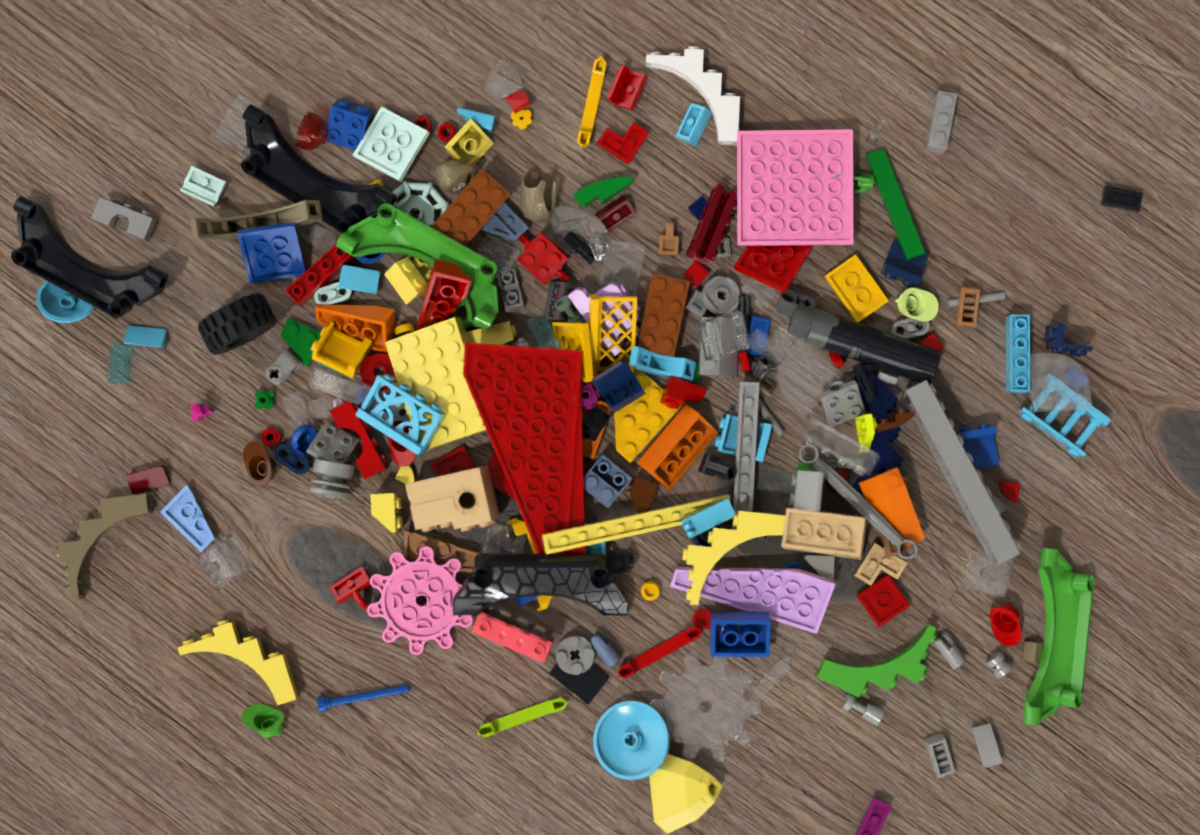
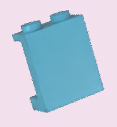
M726 414L725 417L721 418L719 428L722 429L721 436L717 435L714 446L718 447L717 452L736 456L738 417ZM757 422L756 462H763L772 427L771 424Z

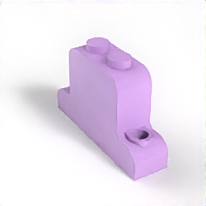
M610 282L595 294L597 296H628L629 291L623 284ZM577 287L568 294V297L588 323L589 294L591 293L586 287ZM602 302V309L606 313L614 307L611 302ZM624 302L620 308L627 313L632 308V302ZM637 303L636 322H637V320H638V318H639V315H640V313H639L640 306L638 305V303ZM618 309L610 315L615 322H618L624 316ZM608 318L601 323V327L606 332L614 325ZM626 318L619 326L625 331L631 327V322ZM616 327L609 335L616 341L621 337L622 332ZM608 337L602 341L606 349L613 344ZM624 339L619 343L622 348L625 344ZM615 346L609 353L612 357H615L621 350Z

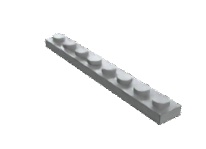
M740 382L735 459L737 474L734 478L733 510L736 515L737 511L753 512L759 401L758 382ZM732 518V530H736V526H733Z

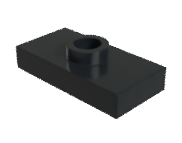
M1104 186L1101 205L1138 213L1140 212L1143 193Z

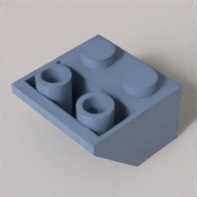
M602 454L584 476L583 489L606 508H609L632 478Z

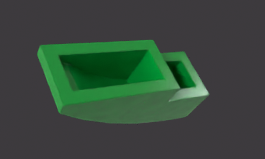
M617 177L595 182L574 193L573 197L581 209H584L597 199L603 205L632 185L633 179L632 177Z

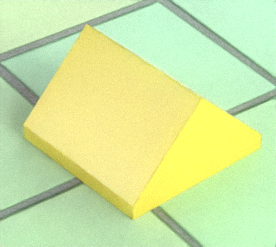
M470 119L445 146V149L456 161L467 165H475L494 143Z

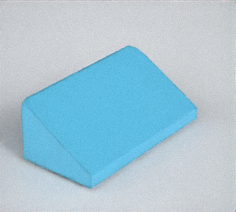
M691 103L675 137L697 146L711 117V111L707 107Z
M342 265L338 288L377 294L380 271Z
M128 325L124 344L165 348L167 329Z

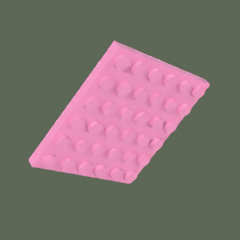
M853 129L737 131V246L853 245Z

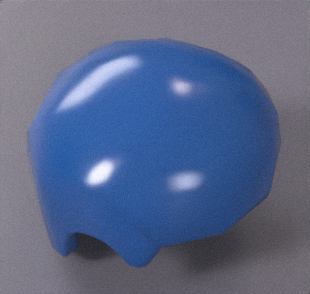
M302 425L297 428L291 436L292 447L299 454L309 456L310 454L306 453L307 448L318 434L317 430L311 425Z

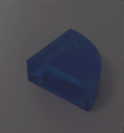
M701 196L688 207V210L698 221L706 205L705 198Z

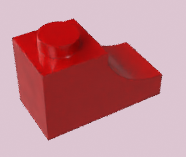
M671 375L665 383L660 403L672 409H678L684 402L688 401L699 403L705 396L707 389Z

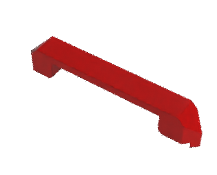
M692 626L620 666L618 677L628 678L687 643L700 638L702 629Z

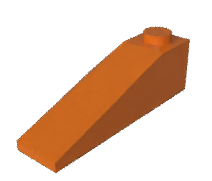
M317 304L315 306L316 322L327 327L332 321L334 322V329L361 342L366 337L372 340V350L388 353L385 342L392 340L396 326L394 309L369 305Z
M898 468L889 469L858 483L865 500L904 540H911L917 543L925 539ZM909 542L904 543L906 546L911 545Z

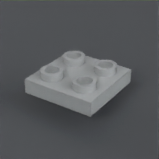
M855 380L845 384L842 381H834L828 385V391L819 394L830 428L866 414Z
M326 421L307 448L306 453L319 460L347 464L360 439Z

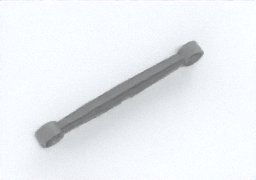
M807 444L800 448L798 453L800 461L805 464H811L818 472H824L823 477L872 526L896 546L899 557L911 559L916 555V544L911 540H904L851 485L818 456V450L814 445ZM810 447L815 450L816 456L812 461L803 460L802 451L804 448ZM905 542L911 543L913 546L911 556H904L900 553L901 544Z

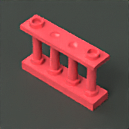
M484 612L478 615L472 629V633L544 663L553 643Z

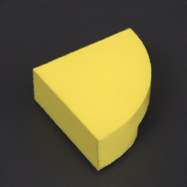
M409 465L406 467L401 466L395 479L405 484L414 482V473Z

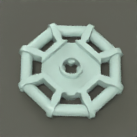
M402 181L403 183L392 192L397 195V198L404 192L407 195L399 203L395 202L393 204L394 207L412 216V210L415 212L419 210L420 213L417 220L429 227L435 223V211L440 210L441 216L450 206L449 202H446L431 182L415 183ZM410 190L423 191V194L419 196L411 195ZM430 194L438 204L433 206L427 199L428 195ZM389 214L383 215L384 217H390Z

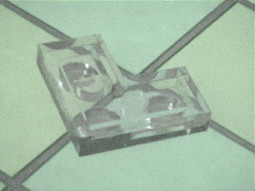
M779 322L772 337L755 329L746 346L762 356L769 357L774 363L780 365L796 335L787 333L788 325Z

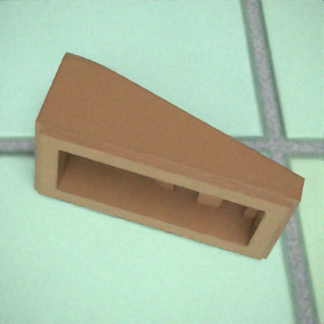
M961 287L955 326L976 328L981 289ZM965 294L975 295V297L967 298ZM964 302H972L973 306L964 305ZM963 309L972 310V314L963 313ZM962 317L971 318L970 321H962Z

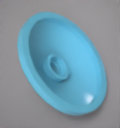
M45 281L37 292L36 299L40 312L46 318L55 322H76L88 316L94 309V306L48 281Z

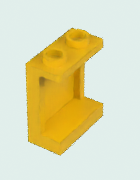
M331 321L327 327H323L320 339L314 341L311 347L313 351L312 359L353 379L371 350L372 340L365 337L364 341L360 342L334 329V322Z

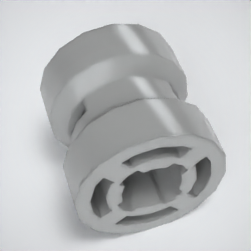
M1001 651L991 656L985 662L989 668H993L997 679L1006 675L1013 668L1009 662L1004 660L1005 656Z

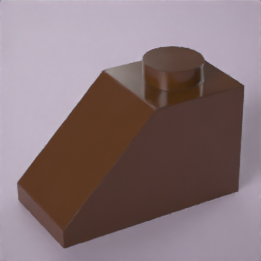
M636 477L634 481H630L627 491L630 492L629 496L637 512H647L650 510L658 485Z

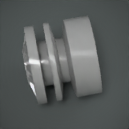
M315 459L313 472L321 476L320 479H311L310 482L319 483L318 488L309 487V492L331 499H349L350 494L343 493L341 490L342 488L351 489V486L343 483V480L353 479L355 466Z

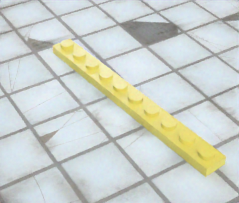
M721 495L542 534L545 553L551 554L682 525L681 520L725 498H728L731 504L730 495Z

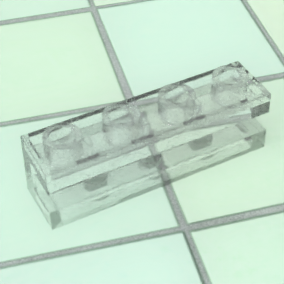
M810 418L806 431L803 430L800 436L804 439L803 443L805 445L811 444L820 448L821 454L828 458L831 455L836 457L837 463L844 467H847V465L854 468L853 472L862 477L864 474L870 476L881 457L878 453L816 418Z

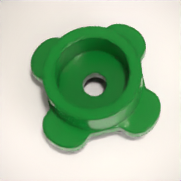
M256 391L255 408L272 409L274 406L273 392Z

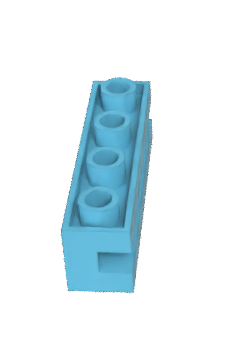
M1009 315L1006 317V393L1030 392V315Z

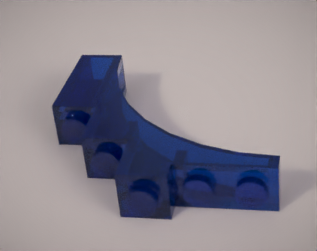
M865 367L869 377L873 379L871 382L879 397L867 402L861 386H858L868 414H872L876 424H879V420L890 419L885 412L890 413L897 406L895 402L898 398ZM856 376L850 380H855L856 383H859ZM898 426L874 434L865 467L857 480L852 484V487L860 494H862L858 483L882 473V469L887 471L892 468L899 469L902 466L900 462L903 459L887 443L888 441L892 443L899 437L898 432L901 429Z

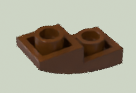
M909 408L897 410V414L892 415L893 422H891V419L879 420V424H876L875 433L892 429L907 422L915 416V411L909 412Z

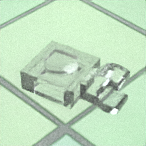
M322 397L307 402L312 420L315 421L331 416L329 411L342 405V398L328 401L327 397Z

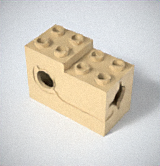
M488 465L405 484L408 500L410 499L411 503L410 509L415 530L422 529V532L439 528L438 525L441 528L453 525L454 529L460 528L462 532L476 528L477 524H479V528L494 524L496 519L500 518Z
M786 508L781 547L785 550L862 560L867 521L861 517Z

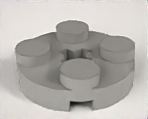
M716 276L710 279L701 291L704 305L715 315L730 313L739 304L740 290L731 278ZM718 291L720 293L724 292V300L718 298Z
M567 637L557 647L556 660L564 672L579 675L586 672L593 664L594 650L591 643L584 637ZM578 650L580 652V659L575 658L572 661L570 652Z

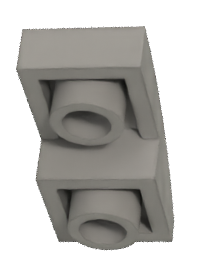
M515 268L496 273L506 312L525 308Z
M991 724L971 728L983 768L1002 764Z

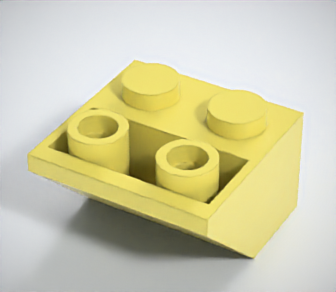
M408 256L396 262L384 275L407 305L425 295L432 266L418 258Z
M395 493L371 494V514L392 533L400 532V528H403V519L399 517V509H402V498H399L398 494Z

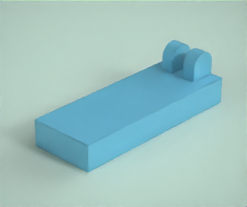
M725 498L681 520V523L689 539L733 518L735 512L728 498Z

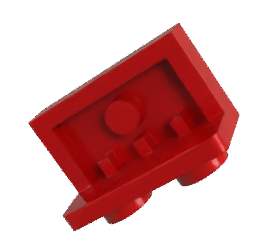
M621 65L620 69L616 72L613 85L608 91L607 100L616 107L633 111L648 77L643 73L629 70L625 65Z

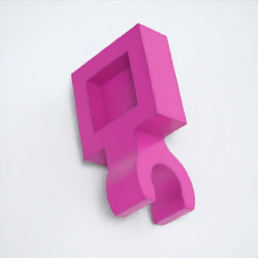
M196 402L190 406V409L194 411L190 416L195 422H199L214 413L209 405H199Z

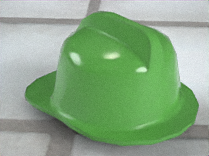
M254 704L244 710L241 720L245 726L255 730L260 736L270 738L275 735H281L284 714L280 710L268 705Z

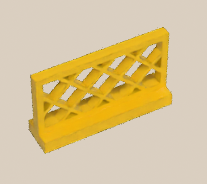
M589 294L588 323L591 331L590 345L592 348L594 374L611 368L625 355L630 359L632 347L635 346L636 296H597V294ZM602 302H611L614 307L606 313L602 309ZM624 302H632V308L627 313L620 308ZM616 309L624 315L618 322H615L610 317ZM608 318L614 325L606 332L601 327V323ZM627 318L631 322V327L625 332L619 325ZM617 327L623 335L615 341L609 334ZM606 337L613 342L607 350L601 346V342ZM625 337L631 341V345L626 350L619 345ZM615 346L623 352L616 359L609 354ZM606 355L613 361L608 367H600V360ZM630 366L629 368L634 372V367Z

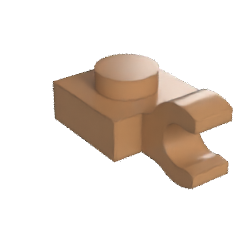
M666 222V235H660L659 255L678 256L679 236H673V222Z

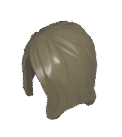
M527 171L522 177L521 210L525 218L539 222L552 214L556 204L558 183L553 181V190L548 191L545 188L546 180H541V176L538 173Z

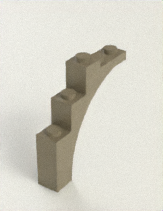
M304 200L282 208L254 214L212 219L195 218L190 221L194 239L238 240L237 230L295 222L298 229L323 218L319 200Z
M151 494L100 499L98 512L102 518L79 521L77 534L81 539L80 541L58 543L56 557L59 559V562H67L68 564L65 572L66 576L69 577L70 585H68L67 591L68 595L71 596V600L84 599L82 582L84 569L97 543L107 532L121 522L138 515L152 513Z

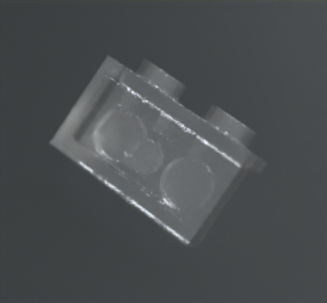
M747 275L739 282L743 293L747 296L750 294L755 299L753 302L760 309L764 308L767 310L782 293Z

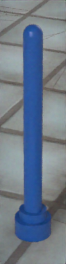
M402 685L332 699L330 697L326 698V696L317 697L318 709L321 713L328 711L332 706L407 693L410 691V686Z

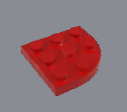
M747 246L734 265V270L785 294L812 252L813 246Z

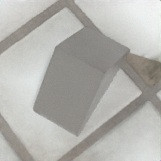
M804 555L802 557L819 576L834 580L835 556Z

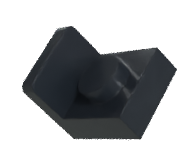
M629 552L606 555L608 557L609 574L631 572V568L634 567L633 556H629Z

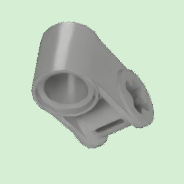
M287 349L267 368L266 378L272 384L279 385L297 371L302 362L290 349ZM273 372L278 373L279 377L277 379L273 376Z

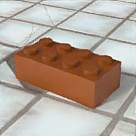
M481 168L431 228L467 247L511 194Z
M652 274L637 347L657 354L674 357L690 281Z

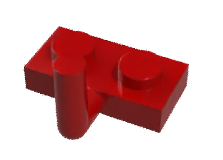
M361 566L330 586V589L339 604L353 596L356 603L363 610H367L369 604L362 598L360 591L371 584L370 577L364 567Z

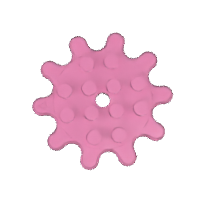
M424 546L420 549L419 557L414 562L407 561L400 552L393 553L390 556V562L393 566L392 574L389 576L374 574L370 578L371 586L380 591L381 599L368 606V615L370 617H383L387 620V628L382 633V638L385 642L392 643L396 638L404 636L408 638L410 643L409 650L414 655H419L423 652L424 644L428 640H435L441 648L449 649L453 644V639L450 636L451 627L460 625L466 628L471 626L473 622L471 615H453V598L462 586L455 578L461 568V562L456 558H452L446 564L438 565L433 558L434 551L429 546ZM417 596H426L427 603L425 605L418 604L416 601Z

